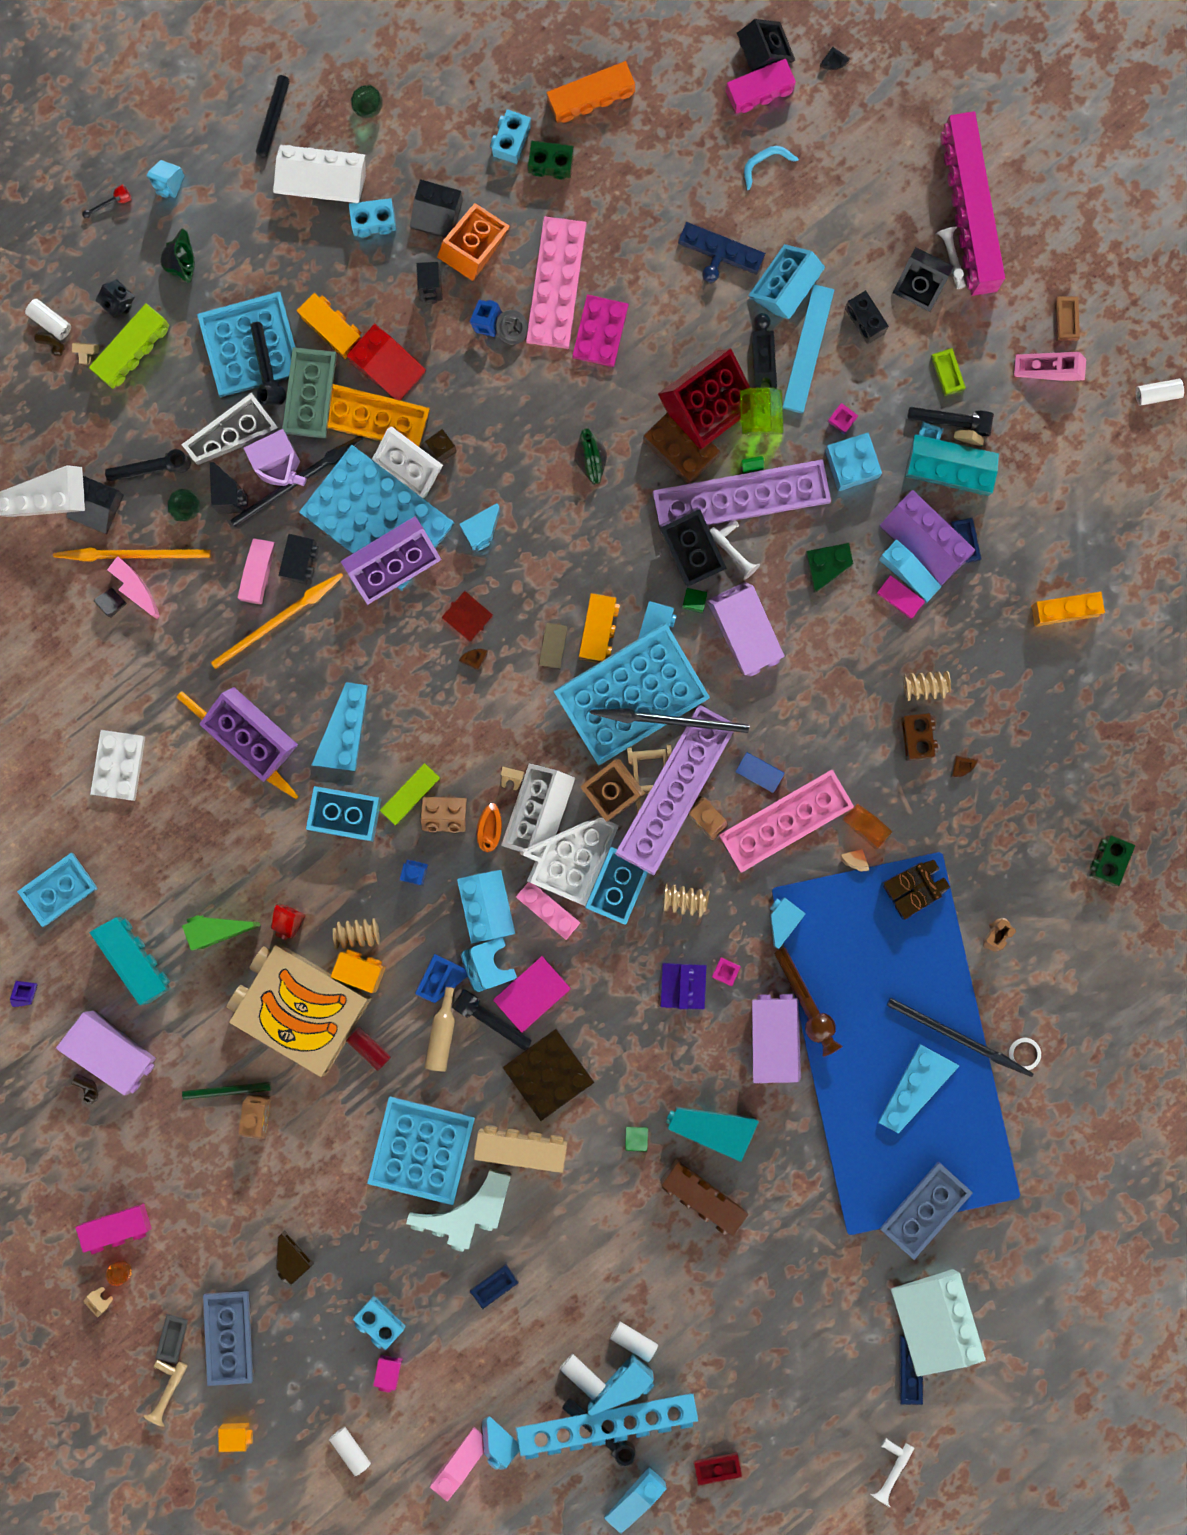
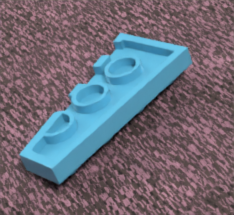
M345 683L312 766L356 772L368 685Z
M919 1044L878 1122L899 1134L955 1072L959 1065Z

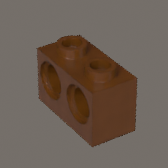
M930 713L903 716L901 722L906 761L936 757L935 753H938L937 740H933V731H935L936 727L935 720L931 718ZM915 721H921L924 724L922 732L915 730ZM918 742H923L926 745L927 751L924 754L917 751L916 746Z

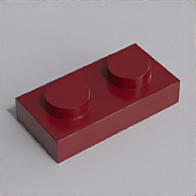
M738 1453L694 1461L698 1486L742 1477Z

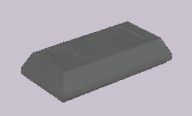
M169 1314L166 1315L156 1359L177 1364L188 1319Z

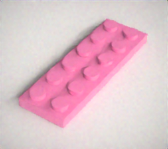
M544 216L526 340L529 344L569 349L586 231V222Z
M830 770L719 834V837L738 870L742 873L854 808V805L834 771Z

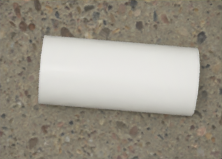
M38 299L32 300L25 310L27 316L54 335L58 340H63L71 330V324Z
M1174 379L1137 386L1135 391L1137 403L1141 406L1183 398V382L1181 379Z
M621 1321L618 1322L610 1336L612 1341L647 1362L651 1360L658 1347L657 1343Z
M571 1354L559 1368L592 1400L606 1386L574 1354Z
M346 1427L341 1428L329 1438V1441L354 1476L359 1475L371 1465V1462Z

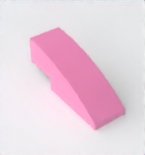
M253 539L238 594L240 601L262 605L265 586L268 584L275 542Z
M117 556L107 570L123 582L119 591L154 618L158 619L160 615L149 589L138 574Z

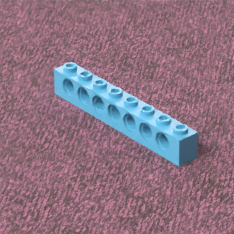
M690 1393L608 1409L592 1416L589 1413L516 1427L515 1429L520 1456H525L526 1460L538 1458V1453L547 1451L548 1455L561 1453V1448L570 1447V1451L583 1449V1444L592 1442L593 1447L606 1444V1439L614 1438V1442L628 1440L627 1435L636 1434V1438L649 1436V1431L658 1429V1433L672 1431V1426L680 1425V1429L694 1427L693 1422L698 1421L694 1395ZM671 1407H675L679 1413L678 1418L674 1421L670 1420L667 1415ZM650 1411H653L657 1416V1420L653 1425H649L645 1419L646 1414ZM627 1416H632L635 1420V1425L631 1429H626L623 1424ZM605 1420H610L613 1424V1429L608 1434H605L601 1429V1425ZM584 1424L589 1425L591 1428V1434L587 1438H583L579 1434V1429ZM560 1429H566L569 1432V1438L565 1442H560L557 1439V1433ZM539 1433H544L547 1437V1442L542 1447L535 1444V1436Z

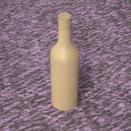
M452 987L445 988L442 1007L433 1018L424 1067L434 1071L444 1072L447 1068L455 1018L451 1011L454 988Z

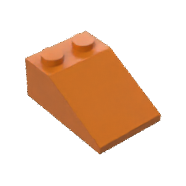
M474 203L442 241L437 258L473 281L484 268L510 226Z

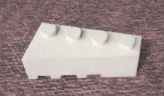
M250 393L184 442L182 446L194 462L200 465L279 431V429L254 395Z
M67 465L0 491V516L16 517L85 511L82 467Z

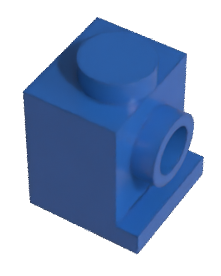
M478 300L470 319V324L476 333L495 337L497 317L503 312L495 301Z
M406 860V863L403 864L400 880L423 886L428 864Z

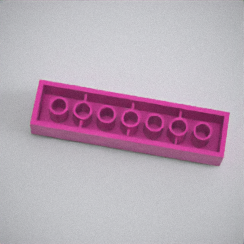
M973 111L949 115L946 124H944L943 132L940 133L941 144L945 145L946 149L944 162L946 166H949L950 171L948 173V184L953 188V194L951 195L952 205L957 210L955 223L956 227H960L959 245L960 248L964 249L962 262L964 269L967 268L968 272L966 285L968 289H971L972 296L997 292L1005 280V273L976 113Z

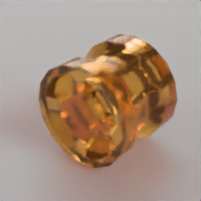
M125 1261L115 1262L106 1271L107 1281L114 1286L124 1284L132 1275L131 1266Z

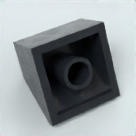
M754 19L737 32L740 47L745 53L747 65L752 72L783 59H786L788 64L795 61L781 22Z
M420 179L414 198L410 228L446 238L456 225L463 202L462 191Z
M915 247L892 293L931 312L954 266Z
M209 462L211 506L219 514L243 512L245 506H248L247 493H244V490L217 464Z
M83 476L85 511L67 512L66 518L107 534L124 495L115 488Z

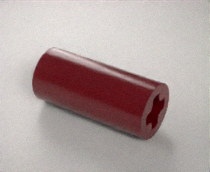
M360 1027L346 1040L377 1071L391 1058Z

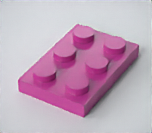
M587 294L572 357L614 367L629 304Z

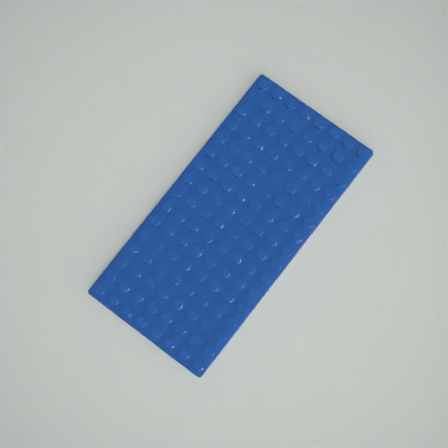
M941 852L869 867V871L853 870L772 889L774 902L777 898L781 901L785 897L805 913L804 917L785 940L783 946L786 947L820 1014L826 1013L835 1021L836 1032L832 1037L843 1046L835 1053L823 1057L822 1043L813 1042L806 1034L805 1024L809 1019L798 1000L800 1023L846 1231L849 1235L879 1229L937 1162L942 1164L973 1192L957 1212L1011 1201L1020 1197L990 1059L887 1006L888 1000L892 998L986 1046L951 888L941 894L942 897L914 913L906 920H902L892 902L910 893L911 890L895 900H891L881 884L919 862L925 863L935 860L940 870L930 875L932 880L936 882L944 877L950 886L944 857ZM921 1044L958 1064L959 1067L898 1134L878 1121L918 1045Z

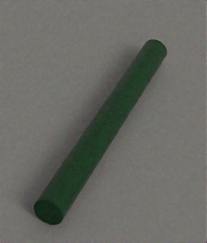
M271 1082L182 1091V1098L187 1100L271 1091Z

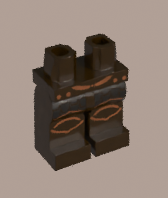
M935 860L925 863L919 862L881 883L891 900H895L911 890L910 893L892 902L902 920H906L914 913L942 897L941 894L950 888L944 877L936 882L932 880L930 875L940 870Z

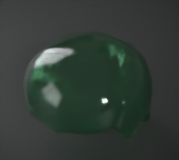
M372 85L360 86L353 92L351 97L352 110L362 118L375 117L383 107L381 93Z
M178 489L168 499V513L175 521L188 522L194 519L200 511L199 499L189 489Z

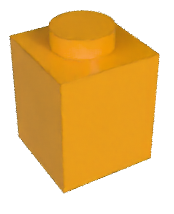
M249 1423L222 1424L218 1429L219 1452L246 1451L249 1444L253 1442V1431L249 1430Z

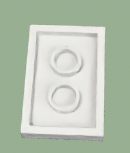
M393 427L387 429L372 458L374 462L423 499L427 496L443 466Z
M105 730L100 731L91 795L136 800L145 736Z

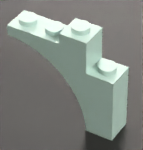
M490 1168L485 1182L468 1201L452 1210L437 1214L410 1212L406 1224L411 1225L410 1228L417 1231L431 1230L433 1235L445 1237V1234L449 1235L447 1244L452 1245V1249L457 1251L469 1250L476 1224H480L479 1228L488 1231L498 1228L511 1174Z

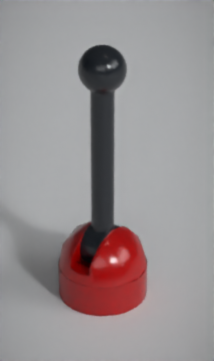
M122 184L114 190L112 198L90 210H84L82 216L86 219L90 218L92 213L114 201L123 204L129 202L132 198L125 185Z

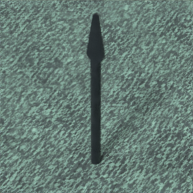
M358 436L325 453L324 458L298 475L308 479L327 465L337 463L351 445L356 446L364 437ZM298 484L280 486L230 521L236 527Z
M630 708L590 710V714L624 723L640 721L733 732H749V724L639 713Z
M892 998L888 1000L887 1006L973 1049L997 1064L1033 1077L1034 1074L1006 1055L993 1051Z

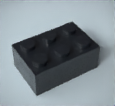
M698 507L658 525L687 587L727 569L702 512Z

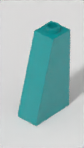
M676 1107L674 1111L670 1110L665 1122L668 1123L667 1128L742 1162L759 1120L748 1116Z

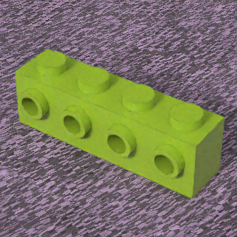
M145 303L89 366V369L112 389L120 386L124 382L127 373L139 365V360L142 356L151 352L158 338L166 335L170 325L161 315Z

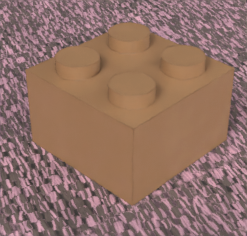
M620 759L612 761L580 786L606 822L613 820L645 795V792Z

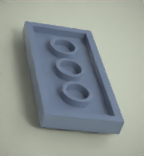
M937 1162L879 1229L915 1260L973 1192L942 1164Z
M249 1291L204 1294L207 1386L252 1383L254 1380Z

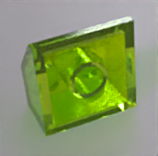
M748 388L740 391L742 435L784 434L782 390L774 388Z

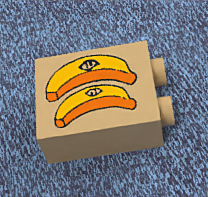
M275 945L272 951L263 946L250 966V970L258 974L251 987L248 989L240 985L228 1002L227 1008L235 1012L229 1023L316 1075L323 1077L329 1072L372 998L349 984L331 978V973L284 945Z

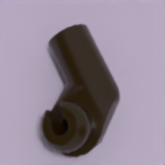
M38 332L35 334L34 340L36 343L51 346V353L55 356L60 357L63 355L65 346L54 335Z
M76 1074L72 1084L83 1089V1100L86 1104H93L97 1101L99 1095L95 1082Z

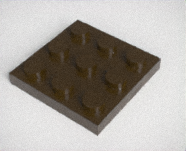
M554 1029L502 1067L540 1122L595 1083L557 1029Z

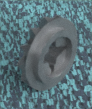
M507 310L497 317L495 327L497 329V336L502 339V342L515 345L521 343L526 338L528 323L520 312ZM514 322L513 328L515 331L508 334L509 327L507 324Z

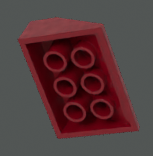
M731 348L715 351L658 393L667 413L699 449L704 448L759 406Z

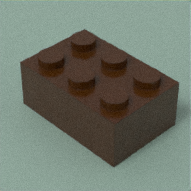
M668 413L643 435V442L685 484L693 483L720 454V450L712 442L699 449Z

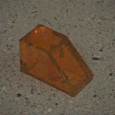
M856 804L843 818V821L874 849L879 848L893 832L876 816L859 804Z

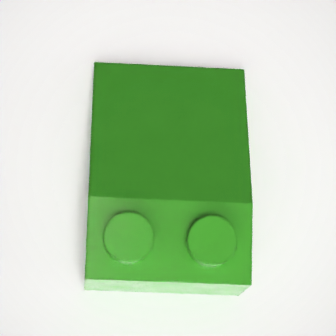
M197 915L187 919V924L182 925L191 951L207 948L258 928L261 925L260 922L204 918V915Z

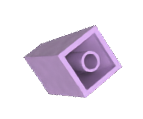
M743 582L706 600L741 673L753 676L761 671L760 668L766 665L768 667L774 666L780 662L781 658L785 657L753 585Z
M769 994L757 995L758 999L752 1000L753 1083L799 1082L801 1079L798 998H793V994H780V998H771Z
M96 1011L83 1012L56 1047L61 1053L123 1095H127L130 1092L133 1094L141 1085L139 1080L142 1076H147L155 1067L152 1064L156 1059L154 1056Z

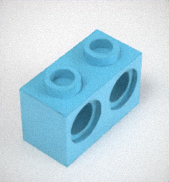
M508 109L504 116H500L497 126L499 128L497 136L493 135L490 143L494 157L517 165L532 126L531 117ZM517 124L519 127L517 129H510L509 125ZM504 143H509L512 145L508 149H503L501 147Z
M391 198L349 204L354 236L368 237L372 233L385 235L397 230ZM383 214L389 216L385 221L378 220ZM362 217L368 219L364 224L357 223Z
M374 1295L353 1318L356 1322L354 1324L355 1327L362 1333L367 1332L372 1337V1343L378 1348L383 1347L385 1350L406 1327ZM372 1312L375 1315V1321H367L364 1313ZM388 1327L392 1331V1335L384 1337L380 1329Z

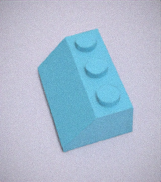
M784 244L748 296L774 315L790 319L813 284L820 277L825 266L813 251Z
M501 870L457 879L471 944L515 934Z

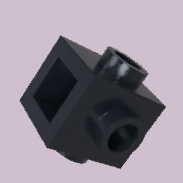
M118 279L102 285L96 301L114 318L121 314L125 315L131 310V304L135 296Z

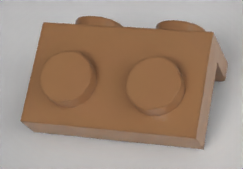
M423 797L421 812L422 830L428 832H465L466 798Z

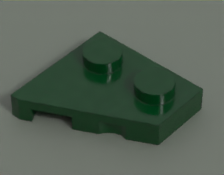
M849 543L806 551L814 593L820 591L825 585L854 564Z

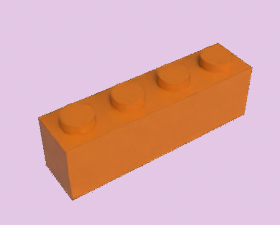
M624 61L548 91L547 102L556 123L561 121L565 123L579 114H589L594 108L599 106H609L614 100L629 98L635 93V81L627 62Z

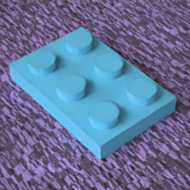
M70 853L17 892L40 925L45 927L98 888L74 853Z

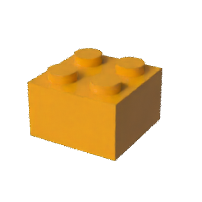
M347 949L346 952H340L330 977L370 993L377 992L386 967L382 966V961L372 957H368L366 960L361 958L362 953Z

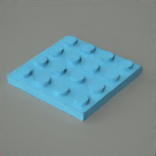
M280 291L197 314L220 397L254 389L262 384L250 324L254 322H261L263 325L274 381L279 382L289 379L292 350L296 346Z
M389 1096L367 1184L454 1205L475 1117Z

